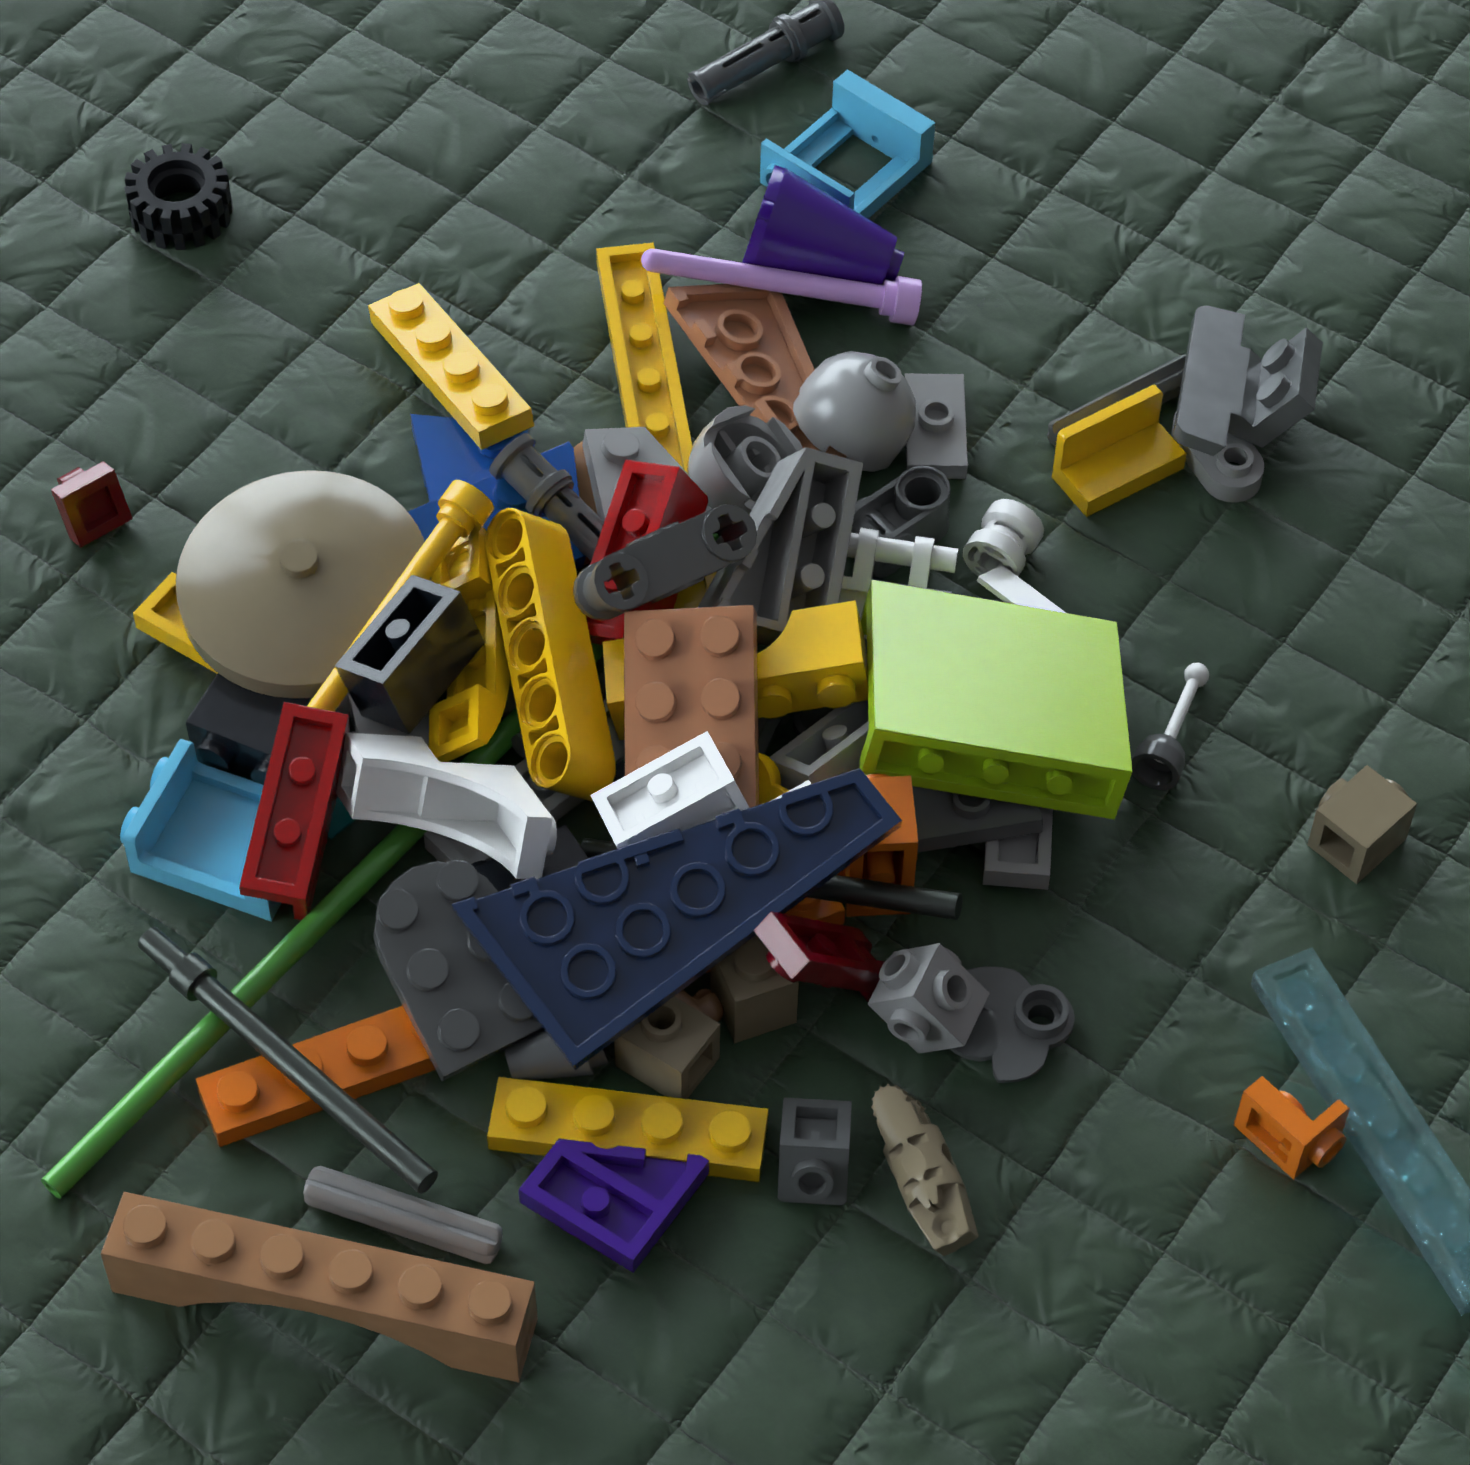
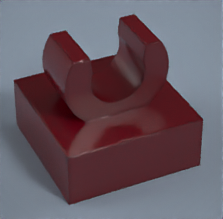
M104 461L85 471L80 467L73 469L57 478L59 485L51 489L69 538L80 548L133 519L115 470Z

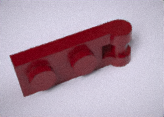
M771 911L753 930L769 950L766 954L767 961L786 980L793 983L802 981L820 984L826 988L838 987L856 990L869 1002L880 980L879 972L885 961H879L871 954L872 943L860 929Z

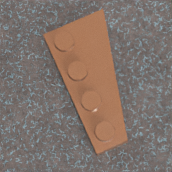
M729 284L668 287L663 304L739 406L746 405L756 408L750 415L761 419L765 423L772 417L776 418L786 425L800 441L803 448L808 447L819 450L799 428L793 412V404L799 395L800 387L815 369L783 294ZM831 446L826 450V453L846 458V455L838 452Z

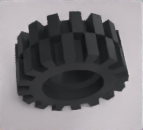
M182 143L181 152H173L172 144L163 145V154L157 156L153 149L145 152L146 164L138 159L131 164L132 173H126V187H124L132 227L135 232L140 231L141 239L149 243L155 237L156 247L166 249L169 241H173L176 250H186L185 241L193 240L197 248L205 245V234L213 240L220 236V226L227 228L230 223V214H233L228 173L226 168H223L222 160L217 155L211 158L210 151L203 147H200L197 153L193 154L192 144ZM176 192L196 194L184 201L170 202L161 200L163 197Z

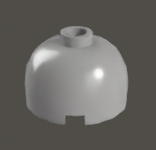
M849 351L825 359L804 381L798 391L799 395L793 404V412L799 428L816 448L826 452L829 446H831L838 452L846 455L847 459L862 462V471L875 472L888 468L907 444L915 428L916 400L907 380L896 364L887 358L873 354Z
M743 405L727 407L700 432L693 444L687 470L689 477L708 496V505L712 509L717 506L731 504L741 507L750 514L778 461L803 449L800 441L784 423L774 417L765 423L761 419L750 415L756 408Z

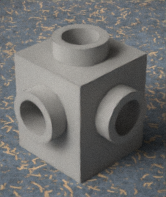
M940 943L894 951L880 969V980L868 1005L887 1023L889 1031L895 1037L908 1043L919 1054L964 1047L990 993L961 965V961L955 953L943 947Z

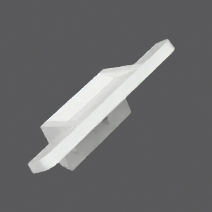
M708 731L590 795L617 849L678 828L682 831L715 820V816L738 808L740 811L750 808ZM807 780L789 791L810 785L811 783Z

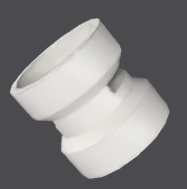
M1009 499L996 500L990 505L982 518V529L976 530L963 548V558L969 569L977 576L1001 565L1019 576L1025 566V555L1031 554L1043 537L1044 527L1042 521L1033 510L1020 502Z

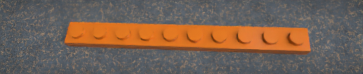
M806 897L785 913L839 925L845 922V908L843 904ZM403 1005L292 1044L353 1099L436 1070ZM262 1055L195 1078L198 1093L219 1147L323 1110Z

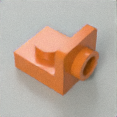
M1261 1076L1243 1091L1234 1126L1294 1180L1312 1163L1321 1168L1339 1153L1347 1140V1137L1342 1132L1350 1108L1338 1099L1315 1120H1311L1306 1115L1301 1103L1293 1095L1286 1091H1279L1267 1079Z

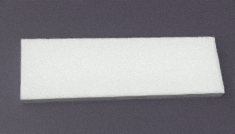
M1003 565L978 576L977 582L1005 603L1066 613Z

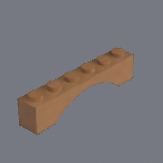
M123 1192L101 1251L112 1292L177 1307L200 1303L239 1302L272 1305L311 1312L383 1334L422 1351L451 1368L518 1383L520 1382L538 1320L534 1281Z

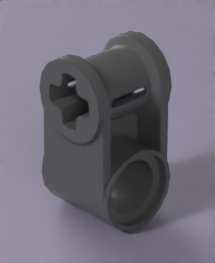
M915 466L905 470L899 477L872 495L856 502L851 533L859 534L860 528L879 530V537L915 542L916 536L933 538L935 539L934 543L939 542L946 535L949 528V480L944 473L929 466ZM875 561L873 574L879 578L887 577L895 573L903 565Z

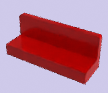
M625 460L590 565L602 560L609 554L625 548L628 543L677 521L679 523L704 513L708 505V496L679 466ZM613 580L604 582L605 589L609 594L618 591ZM678 593L653 604L650 601L630 611L674 609ZM624 614L604 621L591 619L586 616L591 643L603 645L602 642L624 638Z
M288 702L283 704L239 889L240 895L293 905L294 919L302 920L311 910L337 799L336 790L346 733H350L348 714Z

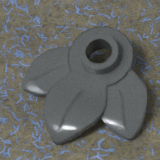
M1004 967L968 969L967 971L990 994L965 1046L951 1048L950 1050L968 1060L978 1062L992 1060L993 1075L998 1083H1014L1031 1078L1044 1067L1048 1050L1062 1045L1070 1037L1075 1021V1014L1071 1003L1060 990L1053 986L1045 984L1031 986L1014 969ZM1041 1016L1047 1018L1051 1024L1039 1025L1031 1022L1030 1019Z

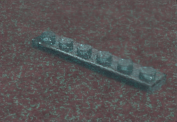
M1311 947L1255 970L1251 982L1254 991L1328 1107L1340 1099L1350 1108L1343 1131L1461 1316L1470 1312V1189L1314 949Z

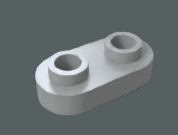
M1175 412V415H1174L1173 425H1172V430H1171V436H1172L1173 438H1174V436H1173V429H1174V423H1175V418H1176V412ZM1228 433L1226 447L1214 456L1186 447L1174 438L1187 453L1185 462L1206 491L1213 497L1225 502L1236 503L1252 498L1259 491L1264 472V461L1252 443ZM1229 462L1238 463V464H1240V465H1239V466L1231 465V464H1229Z

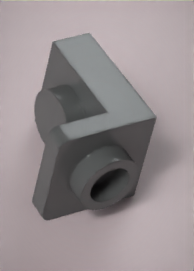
M784 1097L779 1147L778 1199L780 1201L826 1205H843L846 1203L852 1101Z

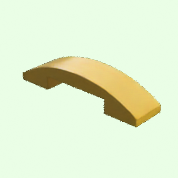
M483 527L479 532L471 531L466 538L459 537L431 576L432 582L461 592L485 641L480 650L447 688V699L434 704L429 710V748L440 762H449L489 742L501 721L510 687L511 677L485 549L487 530Z

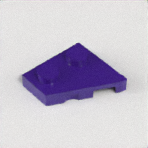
M558 1139L518 1189L519 1203L634 1273L708 1176L709 1160L701 1155L688 1154L687 1162L646 1157V1149L617 1146L604 1149L595 1146L592 1142Z

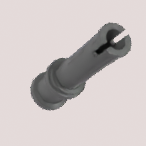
M809 0V5L791 15L783 13L774 17L769 25V30L731 50L700 69L688 73L689 78H687V82L693 96L700 104L708 105L712 100L751 80L783 60L788 62L802 60L806 57L808 49L826 39L835 41L843 36L844 22L842 15L833 0Z
M529 433L518 436L494 459L489 469L490 474L496 480L504 478L527 501L525 508L530 514L541 518L546 516L550 521L563 526L569 535L570 541L591 561L604 521L572 490L574 487L572 476L565 469L557 471L534 448L536 441Z

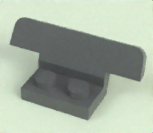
M1212 306L1198 307L1191 322L1173 429L1174 438L1186 447L1214 456L1226 447L1228 433L1263 448L1315 410L1323 342L1307 327L1289 341L1287 339L1277 341L1261 359L1251 349L1241 346L1245 314Z

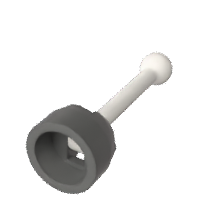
M1192 663L1185 669L1184 678L1187 683L1165 733L1149 735L1138 745L1131 760L1132 775L1149 788L1156 790L1171 789L1177 785L1183 772L1185 751L1180 742L1176 740V737L1198 687L1204 686L1209 679V671L1201 663Z

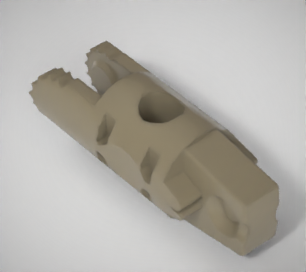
M887 1084L885 1087L880 1086L878 1091H874L875 1096L871 1098L873 1101L871 1108L874 1110L873 1116L877 1118L876 1123L885 1142L883 1153L897 1181L908 1211L917 1222L932 1248L942 1256L951 1254L978 1238L966 1187L953 1162L939 1126L931 1123L928 1114L924 1112L925 1108L921 1105V1102L907 1095L908 1092L897 1085L891 1086Z

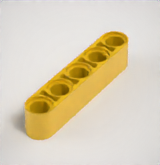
M506 508L499 511L490 522L485 536V549L529 774L532 781L538 787L593 801L590 795L613 783L616 773V761L586 615L576 605L573 595L577 572L570 538L566 529L560 524L516 508Z

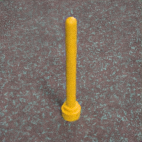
M452 481L438 501L440 510L436 514V518L439 523L350 647L411 575L429 580L459 537L466 538L471 531L479 532L494 511L493 503L482 491L465 481ZM336 668L332 670L307 705L308 707L333 712L337 710L349 692Z

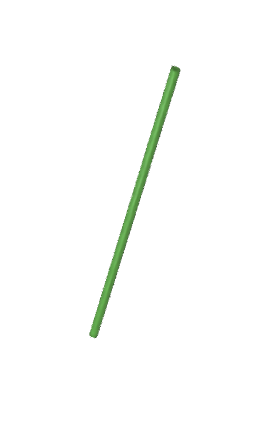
M717 533L713 534L714 540L716 541L719 538V536ZM591 643L596 663L603 656V645ZM515 707L499 723L494 735L486 745L471 751L460 763L494 765L512 747L511 738L521 731L517 708ZM398 824L230 992L251 1009L427 831ZM210 1011L41 1179L47 1190L55 1197L61 1199L231 1028Z

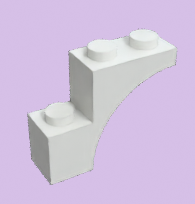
M346 733L336 794L352 819L388 822L434 832L465 843L489 855L507 868L516 879H528L534 876L538 879L542 877L545 858L552 855L556 846V822L515 766L440 762L423 738L417 736Z

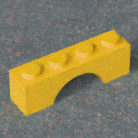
M856 600L793 610L791 612L786 627L780 636L770 646L757 654L758 718H778L787 713L823 707L840 708L854 702L868 700L867 654ZM624 638L602 642L606 702L619 740H625Z

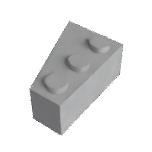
M808 447L778 461L749 514L754 520L757 530L754 548L743 559L724 567L716 573L698 608L753 605L757 612V643L770 646L786 627L793 610L839 603L863 463Z

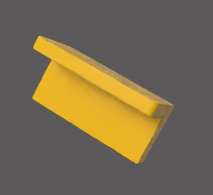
M1155 384L1058 432L1052 478L1085 517L1184 469L1187 453L1159 423L1163 392Z

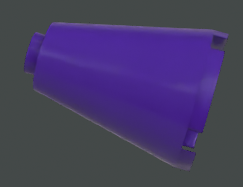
M774 165L742 263L882 285L885 280L895 281L905 252L895 249L897 236L787 168Z

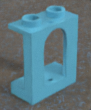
M847 69L833 81L832 108L783 149L767 138L761 142L760 183L766 187L768 186L774 165L787 168L864 217L870 218L932 163L935 122ZM852 135L892 158L890 162L855 192L815 169L818 164Z

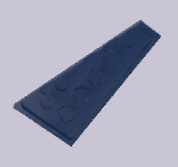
M858 768L783 793L781 798L742 811L738 808L715 816V820L682 831L678 828L579 861L577 866L538 879L534 876L510 884L511 888L475 899L474 896L451 905L454 912L574 1070H577L757 934L753 930L771 911L783 914L788 912L900 828L902 820L864 772Z

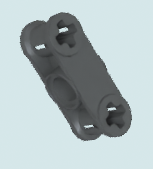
M726 504L717 506L684 522L679 523L677 521L628 543L625 548L607 555L602 560L589 565L579 572L573 587L575 603L581 612L589 618L604 621L613 619L624 614L625 611L633 610L650 601L653 604L705 580L704 577L743 559L751 553L757 538L755 522L749 513L741 507ZM720 533L724 543L718 545L714 540L713 534ZM613 580L618 591L609 594L605 589L604 582Z

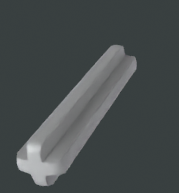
M324 1166L314 1167L304 1186V1201L309 1206L483 1264L494 1261L502 1243V1228L497 1223Z

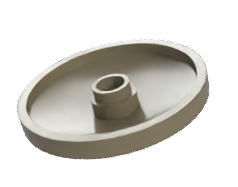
M318 470L294 471L254 481L234 491L212 507L199 521L185 543L176 575V596L184 628L192 645L203 660L227 680L245 689L273 697L313 698L425 540L412 516L398 501L379 487L353 476Z

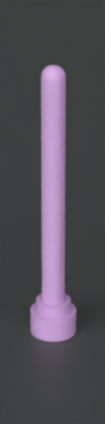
M648 249L641 257L642 266L649 272L879 308L880 315L889 316L890 322L914 326L921 302L922 281L897 276L895 281L885 280L883 285L660 249Z

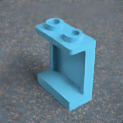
M180 739L169 758L162 757L155 766L150 781V790L140 807L135 806L131 808L123 821L120 840L125 847L130 872L272 922L282 903L240 895L239 889L264 785L200 763L196 757L194 743Z

